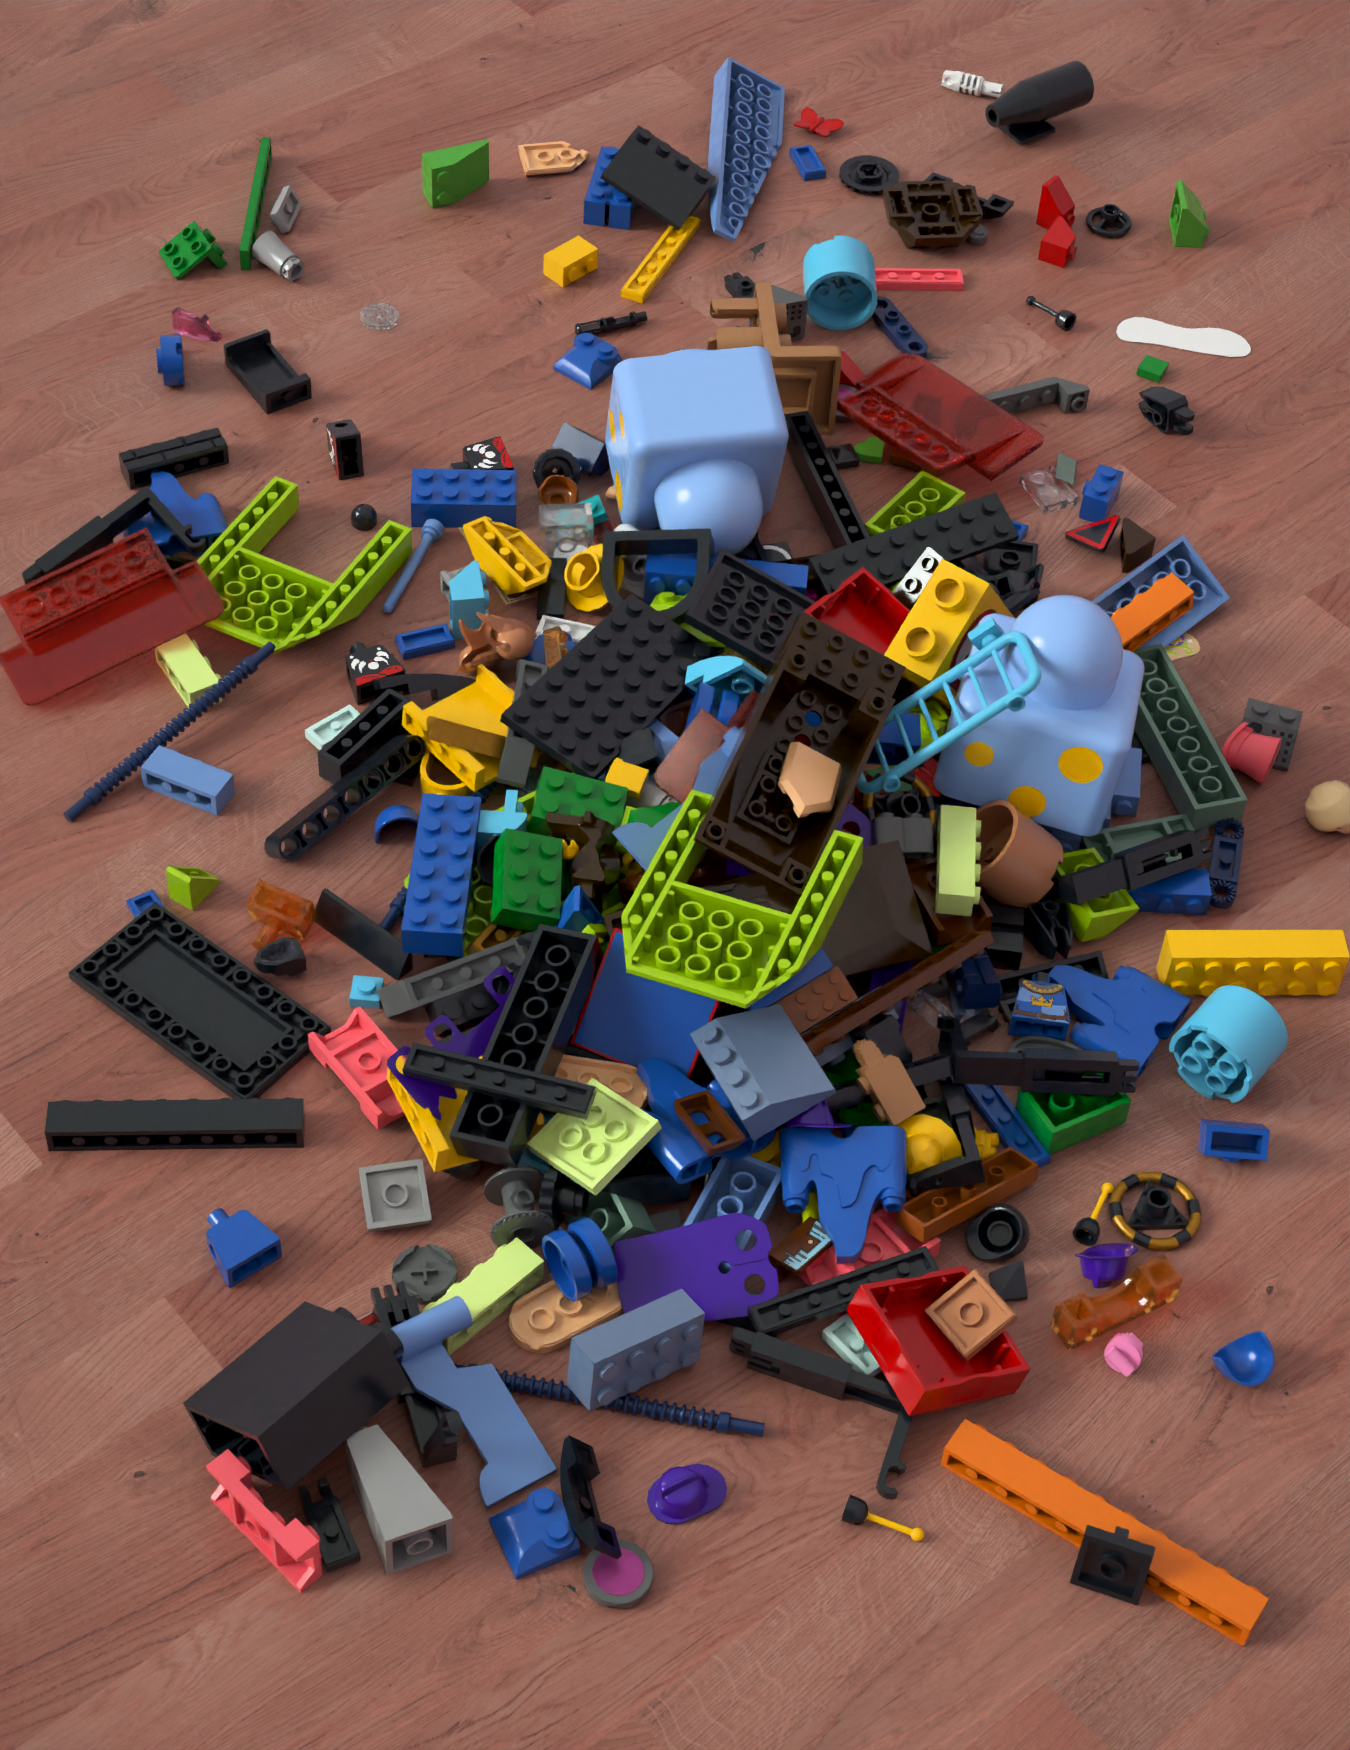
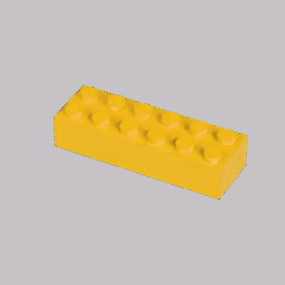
M1166 930L1156 970L1160 982L1184 995L1210 996L1214 990L1221 986L1234 985L1249 989L1263 996L1337 995L1350 956L1343 930Z

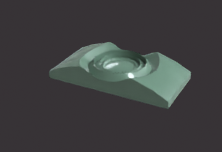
M1186 813L1104 828L1094 836H1081V843L1084 849L1094 847L1103 860L1108 861L1114 859V853L1179 830H1194ZM1169 851L1164 853L1169 856L1166 858V863L1182 858L1181 853L1176 857L1170 856Z

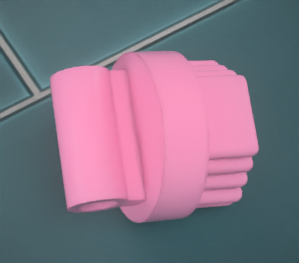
M1132 1332L1130 1334L1117 1333L1108 1342L1104 1351L1107 1364L1125 1377L1129 1376L1139 1367L1142 1361L1143 1343Z

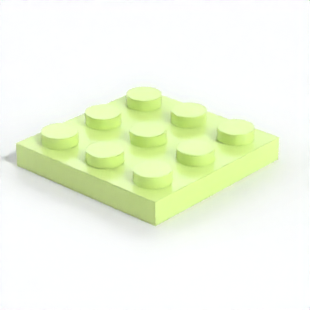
M592 1078L587 1085L596 1086L597 1093L587 1120L557 1113L527 1143V1146L532 1153L596 1196L662 1127L657 1119Z

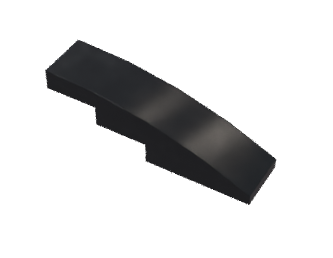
M433 673L404 674L372 679L374 690L401 685L403 696L430 690L432 701L449 697L476 682V679Z

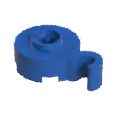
M181 334L160 335L161 348H156L158 374H163L164 386L185 385Z

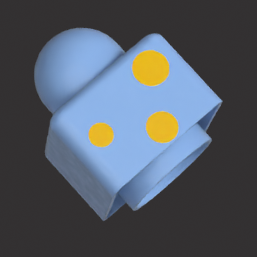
M761 346L720 350L687 349L665 355L630 358L621 361L613 370L605 444L622 524H631L638 530L711 528L715 544L714 556L717 557L721 549L732 555L739 553L755 537L762 517L767 515L773 508L789 438L769 350Z
M1073 595L1047 597L1030 605L1017 618L997 613L986 615L979 621L978 626L992 617L1005 633L1017 631L1026 636L1041 669L1040 683L1035 690L1024 697L1026 704L1023 709L1014 712L1007 708L943 749L940 753L933 779L934 787L947 797L978 806H983L996 800H1005L1013 804L1036 823L1081 836H1094L1102 828L1131 749L1145 671L1144 663L1137 654L1123 649L1119 630L1105 610L1082 597ZM973 643L968 657L979 651ZM1016 643L1010 644L999 651L998 654L1012 687L1015 689L1027 681L1029 671ZM993 656L973 668L988 706L1009 693ZM968 672L962 675L955 697V702L963 722L983 710ZM953 710L951 711L946 733L958 726Z

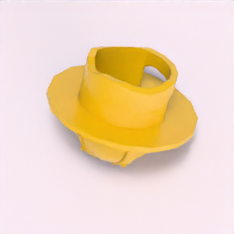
M603 544L591 546L585 551L575 554L566 565L564 571L566 594L569 603L577 610L592 612L600 610L608 604L601 575ZM622 556L619 557L617 591H619L624 578V561Z
M918 1114L912 1115L895 1125L903 1128L907 1133V1175L958 1156L962 1158L961 1143L955 1132L939 1118ZM906 1189V1197L915 1198L911 1196L910 1190ZM928 1190L918 1191V1195H917V1196H919L920 1194H922V1193H924V1192H926V1191H928Z

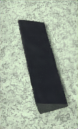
M326 888L322 890L313 913L314 922L395 980H400L413 969L412 953L402 952V941Z
M1101 950L999 974L997 975L1001 984L999 1001L1017 997L1021 981H1032V975L1036 972L1049 974L1056 965L1079 968L1093 975L1109 979Z

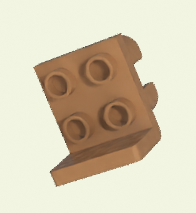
M755 282L754 298H711L710 315L712 318H752V327L717 328L716 336L710 337L707 341V350L751 346L767 348L770 352L784 414L809 411L819 434L832 435L834 433L842 365L840 347L792 346L790 334H778L786 333L787 309L786 303H774L771 282Z

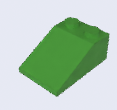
M488 139L422 153L423 194L432 208L454 204L489 181Z

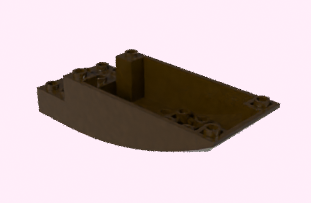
M802 611L793 624L751 709L693 840L801 897L841 819L895 703V699L892 696L906 667ZM809 712L818 714L821 719L820 725L817 727L810 726L806 722V714ZM797 736L806 737L811 749L841 765L842 774L831 812L822 814L815 812L810 813L806 817L798 818L793 810L794 804L788 794H783L778 786L788 745L794 742V738Z
M899 840L863 847L862 864L821 946L833 966H839L847 981L933 955ZM756 873L702 887L705 890L791 915L800 899L794 893ZM624 910L604 916L610 938L615 927H622L621 915ZM723 1002L715 1019L727 1016L726 1011H731L730 1008L735 1007V1005Z

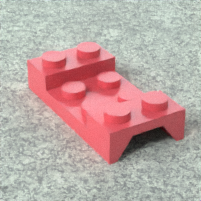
M360 1006L353 1010L345 1025L325 1036L316 1032L308 1034L309 1050L325 1069L330 1067L360 1102V1110L377 1130L405 1115L386 1078L388 1070L387 1060L398 1049Z
M881 1208L871 1215L866 1244L861 1257L855 1263L837 1264L835 1249L832 1245L799 1274V1277L808 1286L924 1246L927 1247L932 1258H934L939 1253L941 1240L936 1236L922 1243L895 1223L896 1212H888ZM843 1311L835 1314V1316L839 1319L846 1313L848 1314V1312Z
M227 1449L206 1465V1470L220 1483L212 1494L211 1501L300 1593L322 1576V1555L319 1546L321 1540L319 1535L310 1525L305 1527L297 1518L286 1525L278 1512H270L264 1506L262 1497L255 1490L251 1481L252 1469L242 1456L237 1458Z

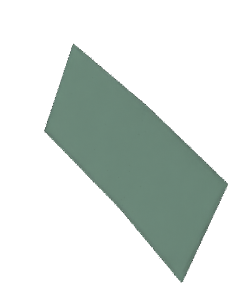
M1058 452L1055 478L1074 485L1076 460Z

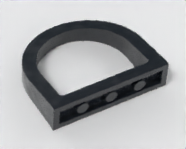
M711 528L604 531L601 575L603 589L612 611L624 601L617 591L619 557L621 555L697 553L696 577L688 594L676 605L658 611L677 625L684 623L683 619L713 566L715 544Z

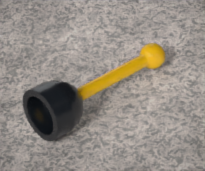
M1106 1182L1102 1185V1194L1091 1217L1082 1218L1077 1222L1073 1230V1237L1077 1242L1086 1246H1092L1097 1242L1100 1236V1226L1096 1219L1107 1196L1112 1194L1114 1190L1111 1183Z
M850 1494L841 1521L858 1525L868 1519L908 1534L914 1541L918 1542L924 1538V1531L921 1528L911 1529L869 1513L866 1502Z

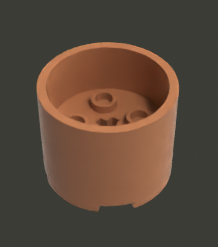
M996 800L981 806L976 810V820H981L980 838H976V842H981L980 859L976 860L975 863L981 864L980 880L975 882V886L980 887L981 892L999 905L1024 907L1026 909L1031 903H1036L1044 897L1054 883L1051 879L1058 864L1063 863V847L1056 837L1010 802Z

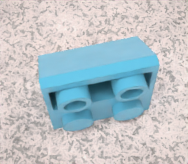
M472 561L449 581L450 626L454 640L464 639L460 630L459 620H463L469 629H479L483 621L476 613H489L488 609L485 610L486 606H490L489 591L483 590L486 587L485 571H480L479 561Z

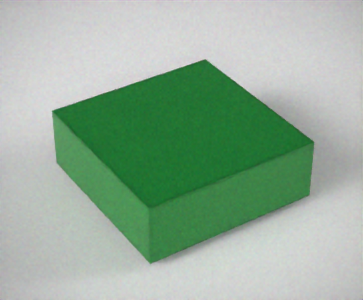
M1146 355L1139 365L1136 375L1159 383L1168 370L1169 362Z

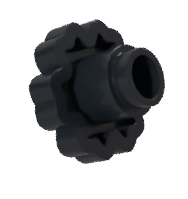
M550 1165L549 1170L545 1171L541 1184L539 1211L548 1214L554 1221V1230H558L560 1224L564 1222L565 1215L577 1216L578 1213L585 1214L589 1202V1191L577 1183H569V1177Z

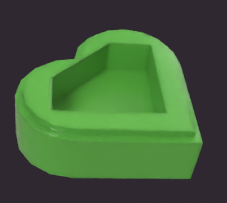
M870 437L865 442L857 443L854 446L859 461L876 464L882 463L884 442L881 439Z

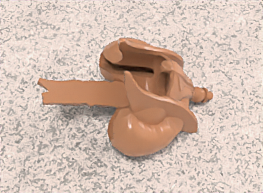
M477 612L476 615L483 621L479 629H469L463 620L458 621L461 633L468 647L461 651L459 655L460 666L456 670L457 672H465L472 677L477 676V666L483 664L490 670L497 663H501L504 660L525 658L533 650V638L537 637V634L524 622L513 618H501L494 614Z

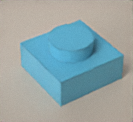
M354 975L349 1005L352 1007L360 1006L380 1009L381 1000L377 989L384 987V978Z

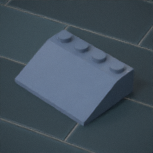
M780 1004L719 1017L690 1033L699 1053L753 1141L837 1093Z

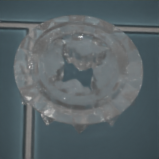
M387 303L369 304L360 312V321H362L363 327H369L371 331L379 329L380 332L382 329L391 330L392 326L398 324V310Z

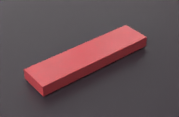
M875 268L877 290L963 291L964 289L962 269Z

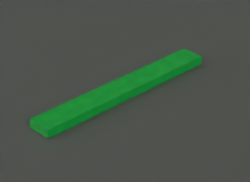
M270 137L261 138L239 249L241 270L251 269L253 259L252 247L257 238L272 160Z

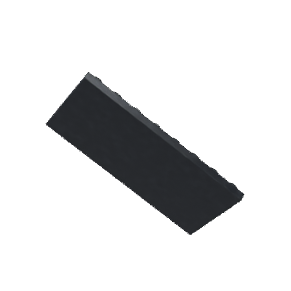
M157 902L152 904L69 972L70 980L232 1099L259 1098L311 1052L308 1043L309 1033L316 1032L323 1036L331 1033V1026Z

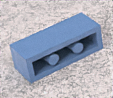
M160 745L141 766L143 787L216 816L219 815L235 794L233 774Z

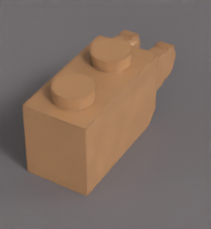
M866 1039L857 1040L852 1049L861 1066L856 1069L859 1076L856 1081L861 1091L866 1096L869 1094L874 1103L872 1111L880 1123L884 1122L886 1125L895 1126L926 1107L899 1057L882 1054L874 1041H866Z

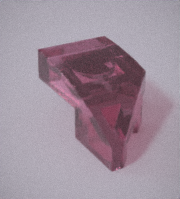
M180 307L172 311L174 332L204 341L218 342L222 338L219 331L216 332L210 327L208 323L209 317L206 314L199 318L197 315Z

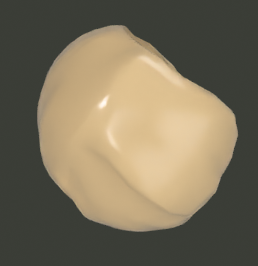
M1334 780L1321 783L1311 789L1305 803L1306 818L1312 827L1323 832L1339 831L1344 834L1350 833V786L1347 783Z

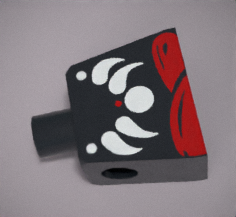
M347 419L326 424L329 456L338 479L344 480L364 476L361 434L353 421ZM343 455L349 456L350 460L345 461Z
M501 436L465 446L462 449L463 461L450 464L451 469L514 470Z
M358 642L351 646L350 654L346 656L347 678L357 705L377 699L388 689L374 690L372 679L405 674L404 667L383 645L366 648L363 643ZM401 685L389 687L396 692L402 691Z

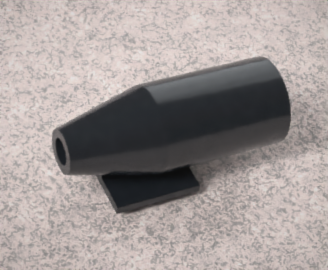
M1071 61L1019 81L986 107V119L992 127H998L1020 146L1052 134L1056 128L1046 120L1084 106L1092 100L1094 94L1092 76L1084 64L1079 61Z

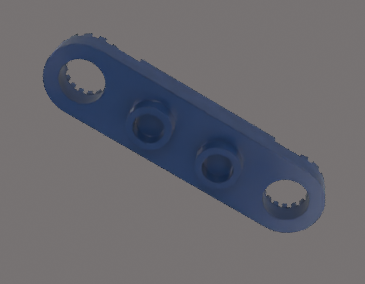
M877 297V307L872 315L877 325L895 347L901 350L907 360L912 359V361L916 360L918 362L925 359L928 350L927 343L891 300L886 297Z
M1234 818L1219 820L1213 837L1212 850L1214 857L1210 859L1209 866L1212 894L1210 905L1219 909L1231 907L1237 894L1244 826H1242V823H1239V820L1235 821ZM1223 829L1233 830L1235 832L1234 836L1233 834L1229 836V833L1226 835ZM1221 891L1226 893L1228 896H1226V898L1223 897V899H1221V896L1219 898L1218 895L1215 896V892Z

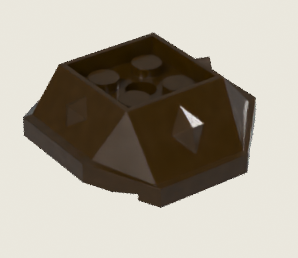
M947 180L904 181L896 183L891 187H885L882 191V199L889 225L897 231L907 249L931 248L936 251L939 248L958 247L963 244L982 222L983 213L975 186L972 185L963 186L957 182Z

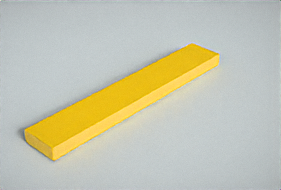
M690 216L679 231L670 225L623 286L621 297L643 303L698 230L701 219Z

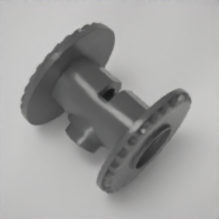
M517 1166V1168L508 1167V1169H502V1171L492 1174L491 1178H488L487 1182H485L484 1195L486 1199L495 1205L504 1207L505 1216L499 1218L490 1230L491 1239L498 1247L503 1244L508 1245L517 1237L529 1248H536V1246L542 1245V1238L545 1235L554 1231L553 1219L546 1213L534 1210L535 1200L539 1199L541 1184L544 1178V1174L540 1170L525 1166Z

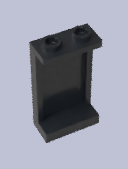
M267 329L224 344L226 366L266 414L312 398L311 378L306 373L298 375L272 345L271 334Z

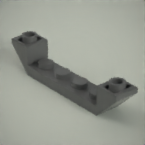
M1051 377L968 398L955 420L953 441L958 442L977 437L979 421L1056 402L1064 414L1086 409L1090 389L1082 384Z
M518 659L512 704L548 671L547 665ZM509 727L499 762L496 782L524 789L535 745Z
M537 930L377 989L387 1018L481 984L490 973L500 966L505 967L509 972H513L508 967V964L514 962L516 965H522L528 952L527 947L519 945L516 940L524 938L532 942Z

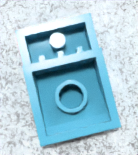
M717 656L687 666L685 685L695 692L700 682L715 686L716 697L714 705H716L718 697L723 690L739 693L737 708L744 711L755 697H758L767 676L744 659L735 656Z

